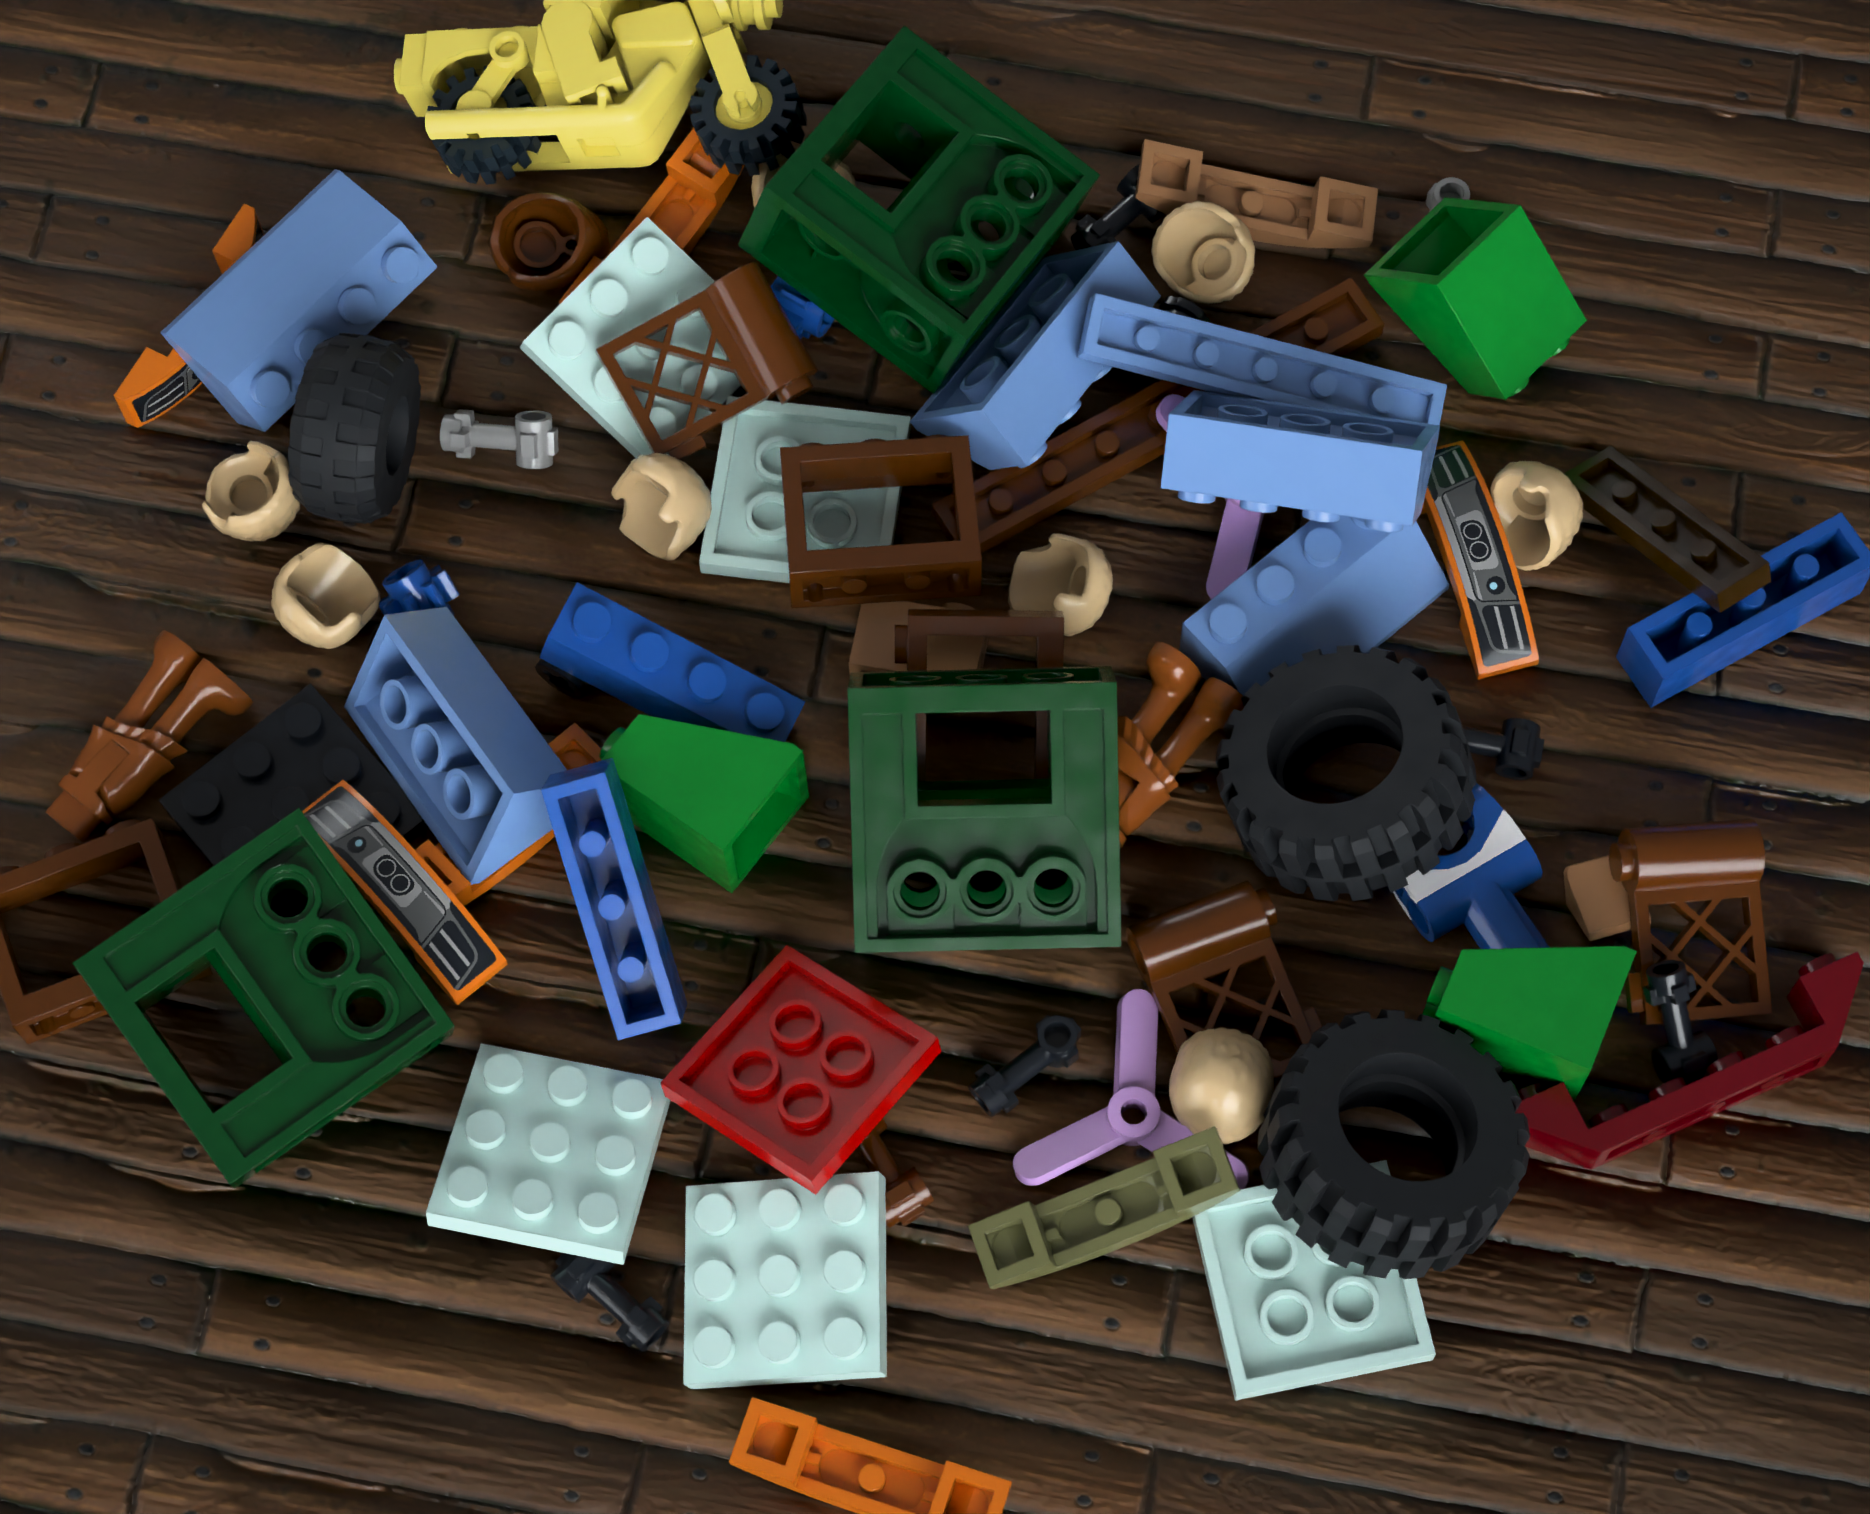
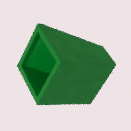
M1445 197L1364 274L1372 288L1470 394L1506 400L1508 397L1519 393L1529 383V377L1548 358L1564 350L1569 344L1570 337L1587 321L1521 205Z
M638 714L627 729L619 727L608 737L599 755L600 761L609 758L614 759L633 824L730 893L734 892L809 798L803 750L793 743Z
M1625 946L1462 949L1454 970L1440 966L1422 1014L1441 1020L1439 1027L1452 1034H1455L1456 1030L1459 1029L1472 1037L1474 1041L1471 1046L1481 1055L1488 1051L1503 1067L1499 1073L1501 1079L1505 1081L1511 1080L1513 1084L1523 1088L1535 1083H1541L1544 1090L1564 1082L1573 1101H1575L1592 1069L1637 951Z

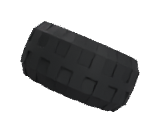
M339 333V335L318 344L313 350L311 358L308 359L303 370L304 374L301 383L298 386L291 418L290 442L288 446V476L295 499L313 515L343 522L367 524L389 515L392 512V508L397 505L404 484H406L411 460L414 455L421 397L418 365L414 362L415 358L405 351L400 343L368 335Z

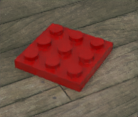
M786 945L660 1084L666 1098L816 1195L940 1054L941 1048L937 1036Z

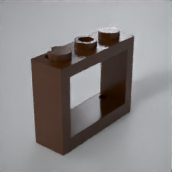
M936 434L918 439L888 441L868 439L857 443L827 445L806 443L796 447L780 448L791 609L981 596L982 556L969 435L946 436ZM952 483L958 541L807 551L803 493Z
M908 609V625H895V664H907V671L927 670V635L1036 636V668L1063 667L1064 615L1062 611ZM1047 710L1035 711L1034 779H1048ZM917 713L919 782L926 780V713Z
M153 818L145 821L132 819L117 823L106 831L105 836L83 844L71 842L58 845L50 849L43 859L22 867H0V991L12 1027L27 1044L108 1013L80 974L28 994L1 913L145 859L162 902L180 890L182 885L166 840ZM211 967L207 968L187 983L193 982L195 980L213 974Z

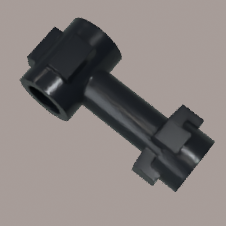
M1139 164L1131 169L1119 183L1117 191L1123 198L1097 221L1087 214L1077 223L1075 228L1077 231L1071 236V242L1075 250L1116 242L1115 237L1141 214L1151 223L1164 215V213L1135 198Z
M1521 718L1506 719L1503 721L1501 733L1462 726L1471 750L1470 753L1497 758L1495 772L1498 775L1512 780H1528L1533 777L1534 768H1539L1545 739L1539 738L1541 727L1537 723Z
M1667 960L1655 963L1646 969L1648 985L1643 987L1647 1003L1652 1006L1660 1005L1668 1043L1652 1050V1064L1657 1076L1663 1083L1683 1077L1688 1085L1704 1078L1706 1069L1718 1060L1717 1051L1706 1032L1700 1030L1693 1033L1686 1001L1690 1000L1689 993L1696 990L1694 975L1686 971L1685 963L1682 961Z
M1047 1015L1036 1024L1038 1041L999 1071H996L987 1063L975 1072L977 1079L968 1085V1088L977 1103L990 1117L995 1116L1001 1110L1007 1114L1019 1105V1100L1014 1092L1047 1066L1068 1068L1079 1059L1077 1041L1081 1037V1028L1073 1018L1068 1019L1060 1015L1050 1017Z
M562 1253L555 1261L558 1267L550 1275L552 1280L577 1303H580L589 1293L622 1323L616 1335L628 1347L634 1344L644 1352L654 1345L668 1328L670 1321L661 1314L664 1309L656 1300L650 1296L640 1304L607 1274L616 1263Z

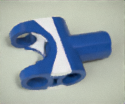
M1476 783L1472 788L1475 802L1471 817L1463 821L1465 824L1462 826L1467 838V844L1457 852L1448 855H1438L1439 864L1425 875H1422L1418 870L1406 877L1409 885L1393 891L1413 925L1427 941L1433 942L1464 924L1480 949L1550 948L1514 896L1515 893L1542 878L1543 872L1538 857L1510 815L1482 786Z

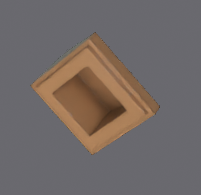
M1609 855L1573 864L1564 869L1566 905L1589 941L1631 930L1628 892L1623 887L1622 882H1616L1613 879L1609 867Z

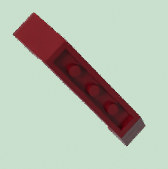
M1858 951L1839 960H1836L1833 953L1825 954L1810 961L1798 970L1800 977L1786 998L1801 1025L1787 1028L1769 1038L1765 1042L1767 1050L1749 1058H1745L1742 1051L1731 1053L1712 1063L1706 1069L1709 1074L1708 1076L1688 1085L1683 1077L1668 1081L1648 1094L1650 1102L1628 1111L1625 1104L1622 1103L1598 1113L1589 1120L1592 1128H1587L1564 1082L1546 1090L1543 1089L1541 1083H1535L1520 1089L1518 1094L1522 1102L1515 1113H1524L1528 1119L1530 1138L1525 1147L1592 1170L1824 1066L1839 1045L1864 965Z

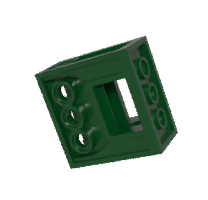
M903 26L766 184L738 246L928 391L935 394L1063 235L1100 174L906 26ZM859 141L911 180L887 210L834 171ZM986 221L992 224L998 232L999 240L992 242L985 240L978 229L979 223ZM954 260L960 262L967 272V280L960 281L949 272L947 262Z
M1112 667L851 672L847 693L855 953L1121 947L1117 681ZM1047 710L1048 779L919 782L917 713ZM1052 868L1060 869L1068 874L1063 882L1055 886H1045L1036 881L1040 873ZM983 870L994 871L1002 877L999 883L988 888L978 887L970 880L974 874ZM920 871L932 875L936 879V883L929 888L916 889L908 885L904 879L911 873Z
M300 808L73 962L77 971L227 1182L234 1189L451 1037L455 1028L453 1022ZM286 891H295L302 894L308 902L300 914L294 917H282L271 910L272 902L279 894ZM323 944L338 946L346 955L344 964L332 972L316 970L309 963V957L317 947ZM211 965L282 1063V1066L217 1111L145 1012ZM361 997L376 999L384 1008V1017L371 1027H361L354 1024L347 1015L348 1007L354 1000Z

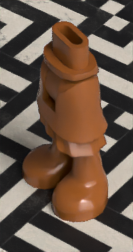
M163 630L157 636L153 646L154 659L152 665L127 704L113 719L106 716L101 727L93 725L87 743L73 763L68 775H65L57 784L63 791L45 811L46 814L81 842L87 839L101 821L107 826L113 822L107 810L116 816L139 800L159 778L175 768L170 760L188 752L179 743L189 730L208 712L217 709L227 715L237 716L245 713L254 703L236 683L205 658L201 659L190 646L166 630ZM186 683L153 727L145 729L144 726L172 691L180 684Z
M1157 641L1147 655L1146 667L1152 679V688L1146 700L1132 720L1127 716H1118L1120 847H1123L1127 838L1125 835L1128 836L1138 829L1159 807L1171 799L1169 793L1179 786L1175 777L1198 747L1214 731L1223 729L1230 713L1234 709L1242 711L1244 708L1241 700L1243 695L1222 680L1213 677L1208 678L1200 688L1192 706L1181 723L1160 750L1154 753L1150 744L1174 711L1187 699L1201 681V673L1191 659L1178 649L1164 642Z

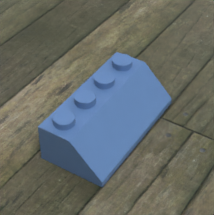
M334 169L160 333L236 423L266 432L295 404L298 386L304 374L303 370L318 344L339 335V333L367 335L437 268V265L400 219L343 172Z
M1119 241L1044 257L935 394L929 397L911 419L910 423L918 432L926 436L936 434L946 436L969 435L971 460L988 470L1016 466L1024 468L1033 464L1046 451L1048 446L1046 440L1056 427L1070 419L1079 410L1082 403L1080 397L1091 383L1102 378L1112 368L1111 366L1077 358L1089 298L1098 293L1152 308L1161 295Z
M1193 390L1168 416L1161 488L1178 491L1179 499L1193 503H1212L1216 497L1240 500L1239 506L1248 511L1271 513L1276 512L1278 506L1302 509V516L1313 521L1337 522L1340 520V515L1365 519V526L1370 529L1398 532L1403 530V525L1413 526L1422 512L1440 425Z
M1340 515V520L1337 522L1310 520L1182 623L1179 651L1190 658L1198 667L1205 681L1211 677L1222 680L1244 695L1255 683L1263 686L1271 679L1268 672L1283 662H1286L1288 667L1303 661V653L1321 649L1322 654L1325 655L1337 653V646L1359 645L1361 653L1369 654L1372 647H1379L1447 591L1449 583L1417 521H1415L1413 526L1403 525V530L1385 532L1366 527L1365 519Z
M447 607L384 615L344 708L461 874L471 885L481 883L553 829L541 789L551 774L566 771L567 769Z

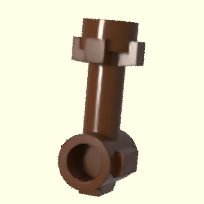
M882 1119L856 1149L870 1172L879 1171L886 1178V1224L890 1229L899 1222L906 1226L926 1214L924 1207L935 1200L915 1167L904 1173L901 1172L879 1135L888 1128L884 1119Z

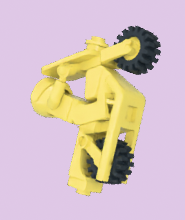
M544 0L543 5L546 12L541 22L542 26L538 24V26L457 28L454 30L427 31L424 34H405L402 58H397L394 64V82L397 92L404 95L416 117H425L426 132L445 165H447L449 172L455 174L458 178L463 174L467 182L477 184L480 174L486 185L496 184V173L502 172L506 180H509L516 176L514 172L649 166L656 162L663 153L689 102L693 114H690L691 122L706 155H710L712 162L720 169L726 164L729 173L736 175L740 174L742 165H745L749 176L760 175V163L766 162L770 171L780 167L776 156L781 153L786 159H789L795 152L791 141L802 144L805 136L802 126H807V117L803 109V103L795 83H793L786 69L779 70L777 62L769 58L766 59L762 67L758 55H747V63L745 64L742 56L743 53L747 52L740 31H747L749 25H756L758 30H770L773 18H780L782 16L783 0H685L684 3H668L656 0ZM708 71L713 80L711 83L704 80ZM696 90L698 91L700 97L693 96ZM557 135L560 142H540L537 136Z

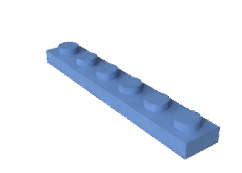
M1098 293L1089 298L1077 358L1213 393L1440 425L1447 384Z

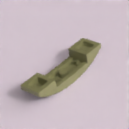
M1215 1126L1154 1150L1155 1158L1040 1204L1034 1205L1027 1201L968 1225L989 1288L993 1290L1034 1279L1113 1252L1179 1224L1241 1191L1217 1128Z

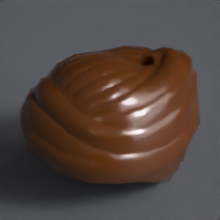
M541 192L521 195L506 202L494 216L488 242L491 256L497 267L508 275L512 284L521 289L531 291H550L566 287L577 279L594 256L602 260L611 247L608 230L596 213L572 198L557 193ZM573 245L576 248L571 251L567 249V246Z

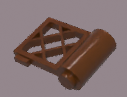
M757 262L746 264L728 273L711 284L706 290L602 345L595 351L652 453L668 454L679 460L706 447L707 444L701 435L759 403L777 396L781 405L802 396L814 387L809 378L818 371ZM699 311L711 332L706 354L670 345L675 323ZM667 328L663 342L649 339V337ZM716 342L726 360L712 357ZM634 345L660 352L652 384L626 377L614 356ZM667 354L703 364L694 396L658 386ZM709 366L734 373L746 395L727 405L701 399ZM634 390L648 393L645 409ZM655 396L691 406L685 428L663 440L649 418ZM697 408L713 412L694 422Z
M1748 818L1626 828L1621 831L1618 842L1611 844L1609 849L1610 872L1616 882H1622L1623 887L1628 892L1633 950L1637 951L1634 957L1635 973H1628L1625 981L1628 1013L1639 1012L1640 1025L1663 1023L1661 1010H1658V1005L1652 1006L1647 1003L1643 987L1648 985L1646 969L1654 964L1653 951L1661 957L1657 963L1667 960L1682 961L1677 955L1697 930L1721 949L1723 953L1703 978L1685 963L1686 971L1694 975L1696 990L1689 994L1690 1000L1686 1001L1690 1021L1773 1014L1760 891V880L1765 866V848L1760 828L1755 820ZM1742 898L1744 926L1730 943L1705 920L1722 899ZM1705 901L1697 912L1685 903ZM1669 904L1688 921V924L1668 948L1651 934L1648 909L1650 905ZM1745 943L1747 949V956H1745L1740 951V949L1744 946ZM1732 960L1749 974L1752 1002L1731 1003L1712 987L1713 983ZM1704 995L1715 1004L1695 1007Z
M1244 881L1126 927L1127 941L1135 964L1144 982L1150 988L1177 1054L1181 1045L1188 1040L1186 1033L1194 1035L1199 1031L1213 1029L1225 1000L1260 1015L1252 1037L1256 1040H1259L1267 1019L1291 1028L1299 1046L1309 1043L1313 1033L1323 1027L1314 1006L1302 1011L1270 932V927L1278 923L1277 914L1272 900L1264 888L1254 890L1249 881ZM1260 959H1263L1273 982L1265 1005L1229 990L1237 969ZM1227 973L1222 987L1207 981ZM1193 986L1216 996L1217 1000L1205 1029L1180 1019L1170 995ZM1277 994L1286 1014L1272 1009ZM1292 1057L1283 1061L1271 1058L1274 1080L1282 1077Z

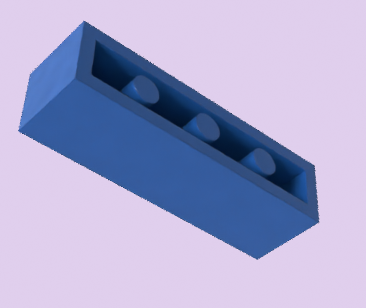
M1842 512L1761 555L1762 558L1769 562L1771 582L1721 613L1696 594L1691 593L1627 628L1616 658L1650 708L1859 595L1863 591L1870 578V551Z
M578 582L575 584L554 623L539 657L650 716L783 742L787 740L805 704V701Z
M609 758L551 774L542 787L541 792L617 1040L681 1024L688 1003L614 759Z

